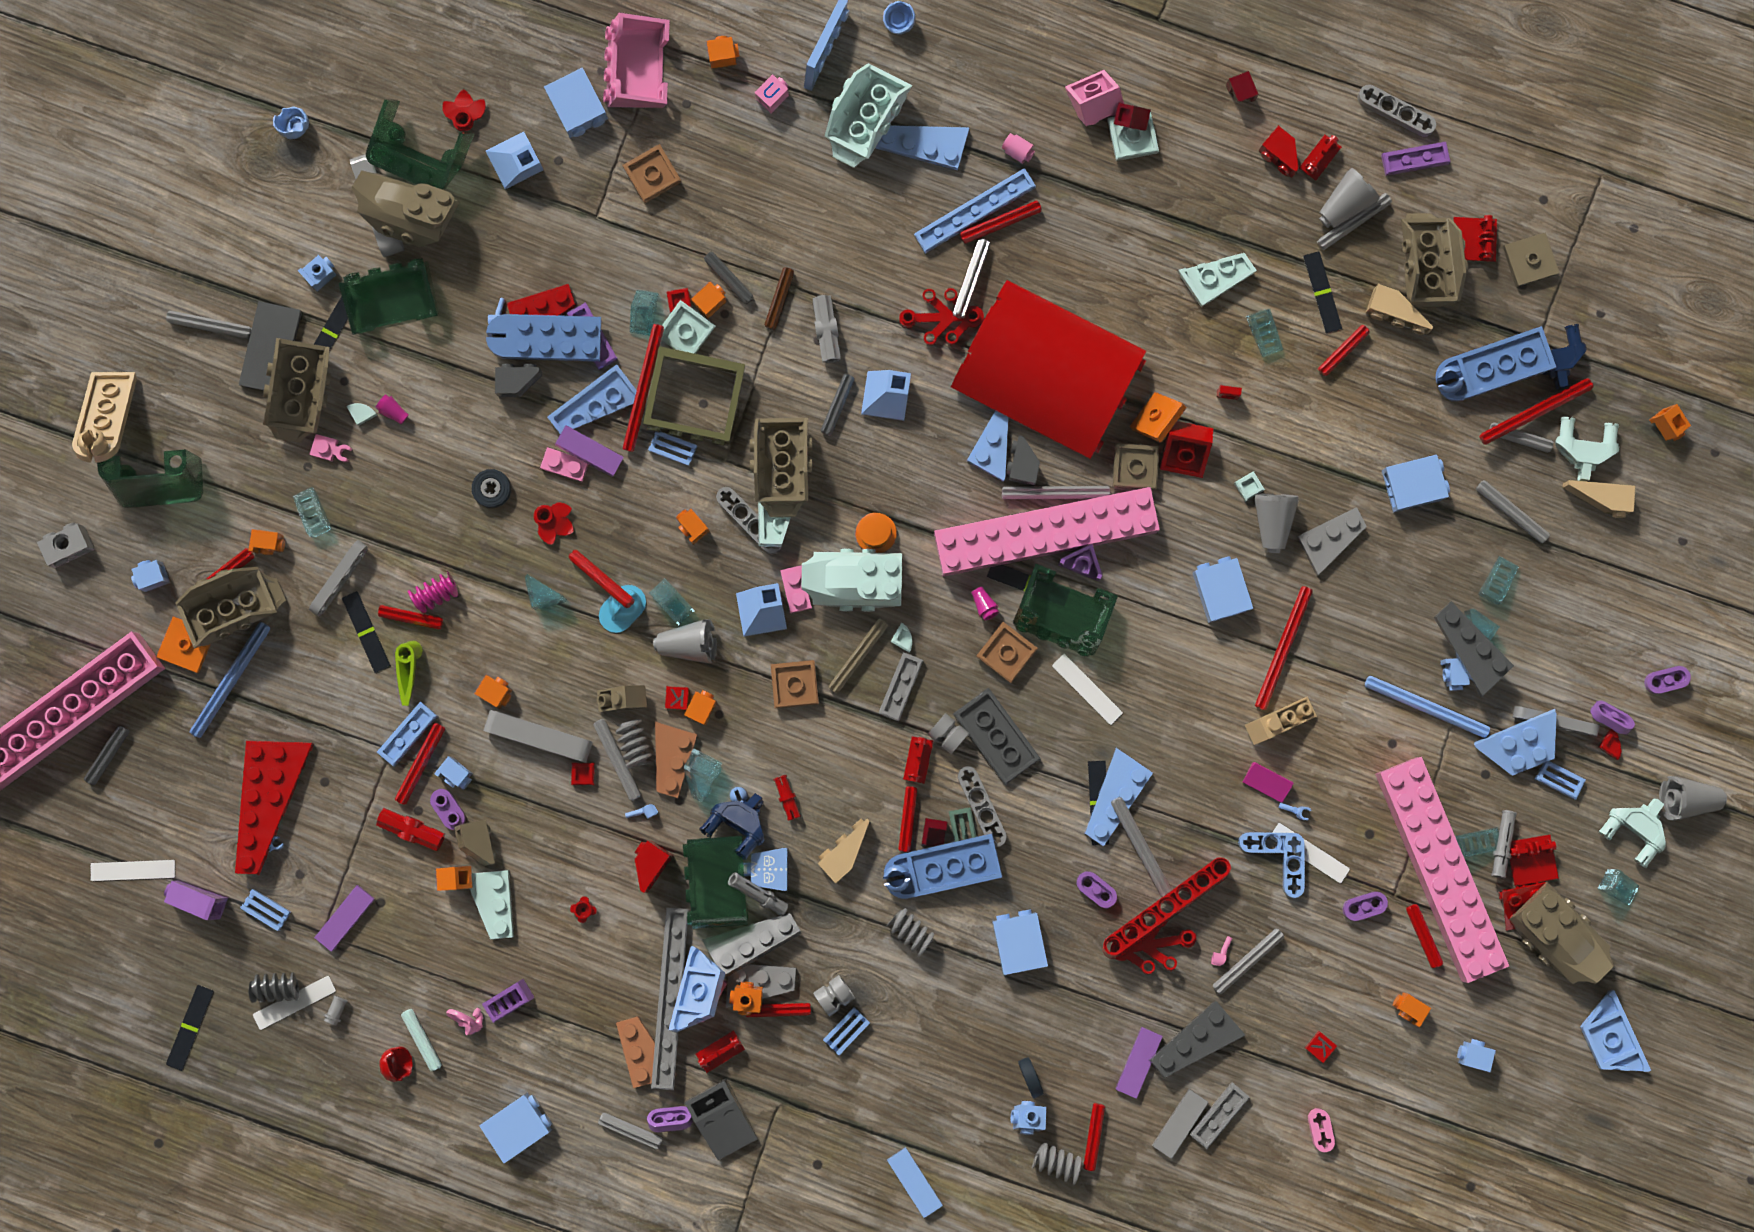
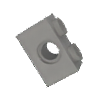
M78 523L67 524L63 527L62 531L48 533L43 536V540L37 542L47 566L57 568L95 550L85 526ZM68 539L69 544L67 548L63 549L62 542Z

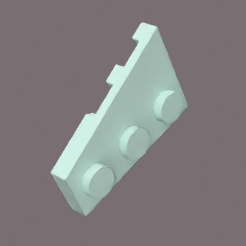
M1241 253L1219 259L1218 261L1199 264L1195 267L1179 269L1177 272L1199 305L1203 307L1254 274L1257 270L1246 254Z
M758 503L759 546L781 547L791 517H769L766 509Z
M509 870L472 873V888L469 889L490 939L514 937Z

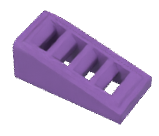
M524 979L482 1005L494 1023L532 1000L534 995ZM509 992L511 993L517 1004L513 1003L512 999L508 994ZM501 997L503 998V1000L505 1001L506 1005L508 1006V1009H506L505 1006H504V1004L502 1003V1001H501V999H500ZM493 1002L496 1003L499 1010L501 1011L500 1014H498L495 1007L493 1006Z

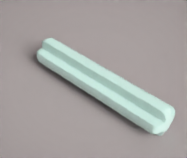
M412 1009L406 1010L401 1014V1017L429 1070L435 1071L442 1064Z

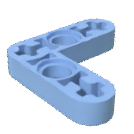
M1247 832L1240 836L1238 843L1244 852L1283 853V891L1287 896L1293 898L1303 894L1305 888L1304 839L1301 835L1297 833ZM1247 836H1250L1251 840H1259L1258 836H1262L1260 842L1262 849L1258 850L1259 845H1251L1250 849H1248L1247 845L1243 844V840H1247ZM1269 836L1277 839V846L1274 849H1269L1265 845V840ZM1293 836L1295 840L1299 841V845L1295 846V852H1300V856H1287V852L1292 853V846L1288 845V841H1291ZM1291 859L1298 860L1300 864L1299 869L1295 872L1290 871L1287 866ZM1287 874H1300V879L1295 878V884L1300 887L1299 890L1295 891V894H1292V890H1288V885H1292V878L1287 879Z

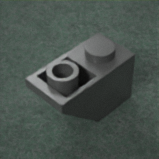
M502 364L501 367H495V394L498 397H521L542 377L541 369L536 367L535 364H524L523 367H515L513 364Z
M1019 435L1017 441L1013 440L1010 453L1014 454L1013 462H1008L1006 474L1010 475V482L1034 487L1040 461L1025 438Z

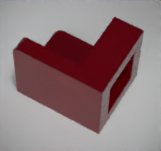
M1249 71L1228 79L1226 84L1229 93H1234L1238 103L1248 99L1251 102L1256 101L1259 94Z
M1118 102L1114 124L1146 131L1151 109Z
M925 818L921 845L933 847L943 845L948 822Z

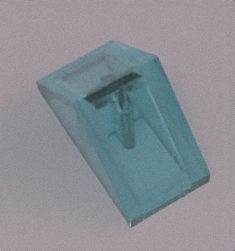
M643 290L636 291L631 304L630 333L651 335L658 293Z
M527 574L525 576L532 609L537 610L566 602L567 599L530 575Z
M1475 609L1464 611L1465 616L1489 640L1493 638L1500 626Z
M1607 869L1598 889L1630 905L1639 885L1622 871Z

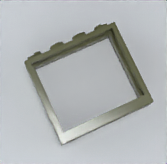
M659 346L643 421L644 426H648L647 430L660 432V429L668 430L669 435L681 437L682 434L691 435L690 439L696 441H703V438L711 439L712 444L724 446L725 443H730L745 364ZM664 359L736 374L724 433L652 419Z

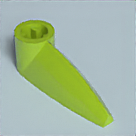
M408 641L400 644L395 652L397 682L402 706H409L415 681L416 660L421 657L423 652L422 646L417 641Z

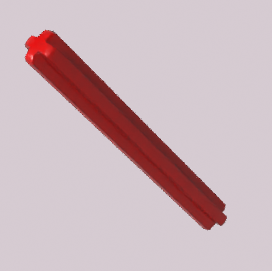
M654 324L652 327L623 444V450L633 452L635 449L658 349L664 332V326Z
M1586 378L1481 433L1479 438L1484 445H1487L1590 391L1594 385L1589 378Z
M1303 586L1299 591L1256 700L1255 706L1259 709L1266 710L1313 593L1311 588Z

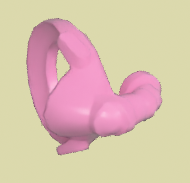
M476 1008L473 1012V1016L477 1018L476 1021L454 1009H449L446 1012V1015L456 1021L458 1026L465 1027L466 1035H472L483 1028V1014L479 1008Z

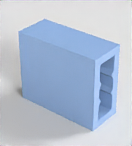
M583 67L544 86L569 138L573 136L579 137L586 132L585 130L591 127H599L608 119Z
M1437 455L1389 466L1382 470L1393 513L1441 501L1449 497V483L1447 480L1444 481L1442 473L1444 472V465Z
M1230 556L1218 560V564L1212 566L1209 563L1201 564L1192 573L1208 623L1253 609L1237 558L1232 560Z
M1031 909L1019 911V916L1010 917L1009 914L996 916L997 920L992 921L1003 975L1048 966L1038 915L1036 912L1032 913Z
M528 1092L479 1125L503 1163L552 1131L550 1127L552 1123L546 1114L542 1115L538 1109L540 1106L534 1095L530 1096Z

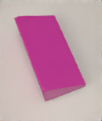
M1255 762L1251 764L1242 781L1246 785L1281 803L1294 784L1292 781Z

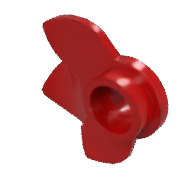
M462 89L454 102L444 101L442 108L444 115L452 120L454 127L459 131L465 132L473 127L474 121L484 115L486 103L484 99L473 101L470 94ZM462 119H467L466 124H460Z
M557 502L552 506L541 505L534 511V520L539 525L538 535L547 544L553 545L556 535L567 536L574 532L573 525L567 518L572 510L569 505ZM547 512L549 514L548 519L542 520L541 515Z

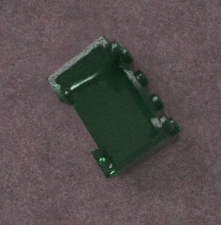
M423 258L410 260L407 263L408 265L402 266V262L389 265V269L381 271V268L377 267L369 269L368 274L360 275L359 272H354L343 277L344 280L338 284L352 335L407 320L416 319L417 321L438 316L439 311L428 261H423Z
M186 449L164 451L165 473L137 476L136 470L132 466L121 464L120 455L113 456L103 462H97L99 476L119 505L124 508L189 503L198 501L203 495L202 459ZM176 455L180 456L182 463L179 467L173 468L170 464L171 458Z
M1035 564L1013 620L1015 628L1020 632L1033 634L1040 640L1056 643L1063 649L1074 650L1081 656L1089 657L1094 655L1103 639L1118 595L1097 588L1093 597L1053 582L1056 571ZM1039 572L1045 573L1048 576L1041 575Z
M743 836L687 839V844H683L684 858L688 857V866L684 867L685 880H689V889H686V902H690L691 911L687 912V923L692 925V929L749 925L746 895L728 885V880L733 873H738L744 878L743 856L740 858L735 853V850L743 842Z

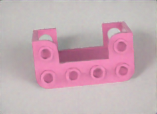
M618 13L615 19H612L610 27L607 26L605 31L608 47H606L604 55L607 61L604 81L607 82V89L603 93V102H606L607 107L664 108L667 104L668 83H662L663 47L669 41V20Z

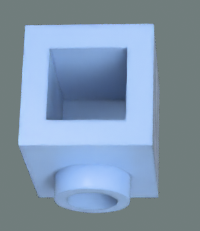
M142 561L137 564L138 567L132 569L133 576H131L133 585L138 590L147 592L170 583L164 563L161 561Z
M1472 1039L1471 1043L1464 1041L1463 1046L1459 1047L1457 1058L1462 1065L1491 1072L1496 1050L1484 1047L1485 1042Z

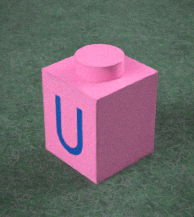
M773 74L755 92L756 100L771 114L789 96L788 84L780 77L777 79Z

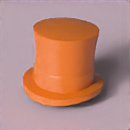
M867 514L857 525L856 540L862 549H875L876 553H884L896 541L897 531L895 524L885 514Z

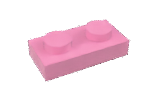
M547 447L540 468L583 482L589 464L575 456Z
M802 565L780 570L790 613L812 609L809 594L801 589Z

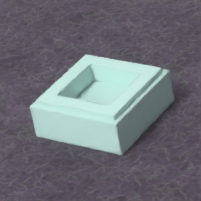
M1254 471L1234 482L1245 502L1253 498L1255 494L1265 490Z

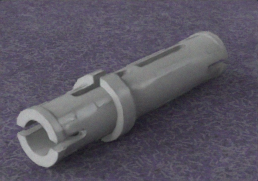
M1502 810L1496 851H1493L1495 859L1491 876L1496 878H1506L1508 860L1511 859L1510 848L1517 813L1513 811Z
M733 873L730 876L728 885L756 900L761 907L769 908L780 916L787 911L788 903L774 896L773 892L763 890L738 873Z

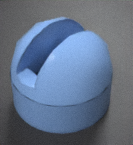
M735 787L731 790V801H738L734 792L737 790L742 798L741 802L747 800L748 794L744 788Z

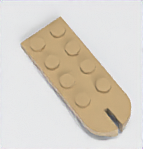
M91 372L72 443L75 455L80 460L91 462L94 457L95 462H103L112 458L118 452L137 381L135 372Z

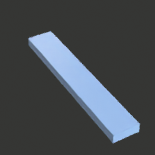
M1024 168L914 233V237L926 254L1036 188V185Z

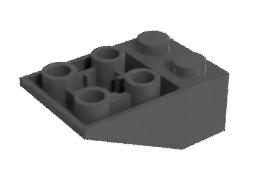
M727 1079L686 1100L685 1105L717 1160L758 1139Z

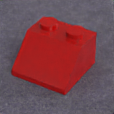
M1177 421L1166 435L1160 470L1203 478L1213 444L1214 428Z
M650 840L644 843L641 842L635 851V854H637L635 865L640 891L643 893L650 891L674 856Z

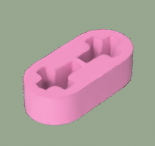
M1315 1108L1308 1115L1312 1141L1319 1151L1329 1152L1335 1145L1330 1117L1326 1111ZM1317 1113L1324 1116V1119L1321 1120L1322 1128L1320 1129L1319 1124L1313 1122V1119L1317 1117ZM1320 1132H1323L1324 1137L1329 1139L1326 1147L1318 1144V1141L1322 1139Z

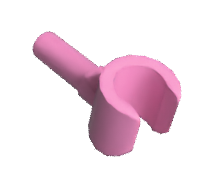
M1227 936L1220 953L1213 952L1212 965L1221 966L1225 963L1226 953L1232 941L1231 937Z

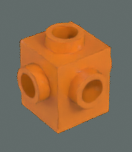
M741 982L740 985H736L735 991L731 990L729 1003L733 1004V1010L738 1011L740 1015H751L752 1012L760 1013L763 987L754 986L753 982ZM743 996H747L749 1001L744 1000Z

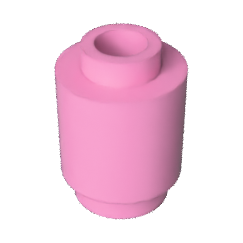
M1010 133L1002 145V149L1005 150L1007 155L1022 164L1025 161L1029 162L1035 153L1032 150L1034 145L1017 134L1014 136Z

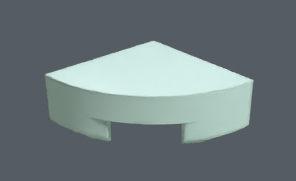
M354 403L346 406L358 426L377 416L376 412L365 404Z
M901 623L890 642L910 653L912 648V636L909 629Z

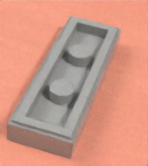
M903 652L878 714L899 722L924 660Z
M1231 1082L1189 1134L1208 1149L1250 1097Z
M1188 1089L1152 1146L1172 1159L1208 1104V1101Z

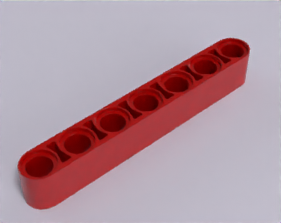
M1222 857L1214 859L1112 933L1104 941L1102 947L1103 954L1109 959L1120 957L1228 877L1231 870L1229 861ZM1222 865L1225 868V873H1216L1214 866ZM1205 878L1208 885L1200 887L1196 879ZM1180 891H1187L1190 894V899L1183 900L1179 897L1178 893ZM1164 903L1171 905L1172 912H1163L1161 905ZM1146 916L1152 917L1155 924L1147 926L1143 923V918ZM1132 929L1136 932L1137 937L1135 939H1128L1125 936V931ZM1114 942L1118 945L1119 950L1117 952H1110L1107 949V944Z

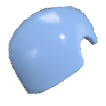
M896 1L888 5L884 11L883 22L887 30L894 34L902 35L907 33L915 24L916 15L914 9L908 3Z
M283 108L280 115L273 117V126L281 136L288 139H297L308 129L309 118L300 108Z

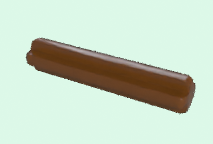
M784 267L782 269L764 324L767 329L775 330L794 275V270Z

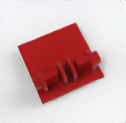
M1485 215L1484 218L1453 217V222L1462 231V239L1465 240V259L1468 261L1496 262L1497 219H1493L1492 215Z
M1551 835L1513 840L1511 842V859L1509 860L1514 886L1559 879L1553 851L1557 847L1555 841L1551 840Z
M1535 882L1533 885L1516 886L1513 889H1502V892H1498L1500 901H1503L1506 931L1515 929L1509 919L1546 882Z

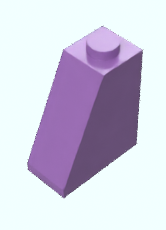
M179 880L171 881V884L169 883L164 891V896H166L165 903L205 920L221 919L228 900L227 897Z

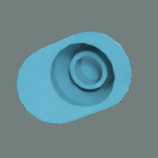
M633 585L621 586L634 599V604L630 608H625L612 596L603 603L599 611V620L606 630L615 633L622 632L630 627L642 614L646 606V598L641 589Z

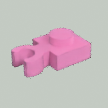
M316 434L310 455L333 462V458L336 456L340 461L348 462L349 459L342 457V452L344 450L352 451V448L348 445H340L338 447V440Z

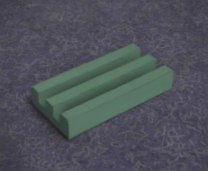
M970 807L949 811L954 842L959 841L954 815L957 814L963 840L967 839L963 813H967L971 837H976Z

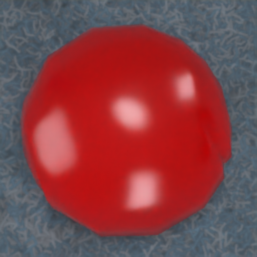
M399 1046L386 1050L379 1062L381 1074L386 1080L391 1082L402 1081L403 1078L410 1076L413 1061L408 1049Z

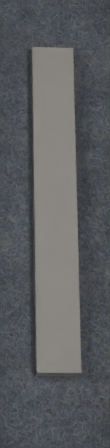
M666 908L651 1089L674 1090L678 1032L670 1031L669 1027L683 978L689 909Z

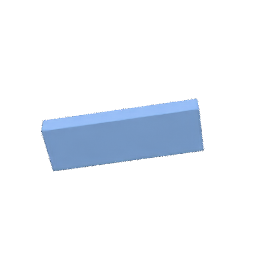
M420 702L377 753L395 767L438 716Z
M906 1147L887 1159L923 1218L943 1206Z

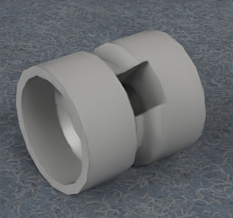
M945 713L927 735L936 743L942 742V748L949 754H952L969 732L960 725L955 726V720Z
M840 975L829 981L828 987L823 985L813 993L829 1017L840 1010L841 1004L847 1005L855 999Z

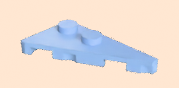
M995 410L967 459V462L1002 482L1005 480L1008 434V417Z

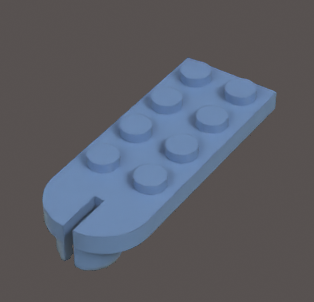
M503 314L495 317L489 323L486 330L488 335L486 342L490 351L503 359L600 361L601 317ZM497 334L506 335V338L494 336H496Z
M1541 326L1446 359L1439 365L1436 371V383L1439 384L1456 378V382L1439 385L1438 389L1448 400L1462 401L1556 369V364Z
M991 833L894 856L885 866L883 879L904 874V879L886 882L884 885L894 896L908 899L1002 878L1003 875L994 836Z

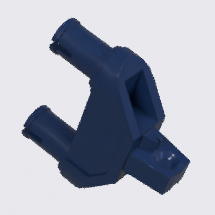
M1579 324L1564 327L1569 345L1564 348L1551 350L1556 369L1542 373L1549 375L1550 379H1554L1556 389L1568 387L1567 376L1570 375V369L1574 367L1587 350L1586 344L1581 340Z
M755 793L747 802L731 801L716 804L711 809L710 817L699 830L711 838L720 824L725 823L746 836L744 841L735 850L737 856L740 858L743 856L742 859L746 860L754 848L762 845L765 841L758 817L761 813L759 809L763 805V798Z

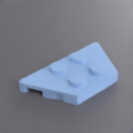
M1553 709L1474 742V745L1512 776L1555 759L1556 710Z
M694 946L690 947L669 1027L670 1031L676 1033L715 1016L725 977V972Z
M1608 991L1580 1026L1598 1068L1606 1070L1651 1071L1615 991Z

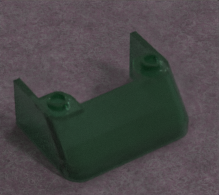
M384 99L366 150L367 161L416 185L423 183L445 190L463 166L474 134L471 132H460L454 149L445 151L441 161L403 145L406 136L405 130L400 124L393 122L400 101Z

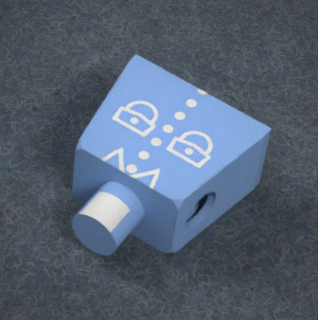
M788 848L752 853L751 863H738V874L740 876H751V882L759 887L787 891Z

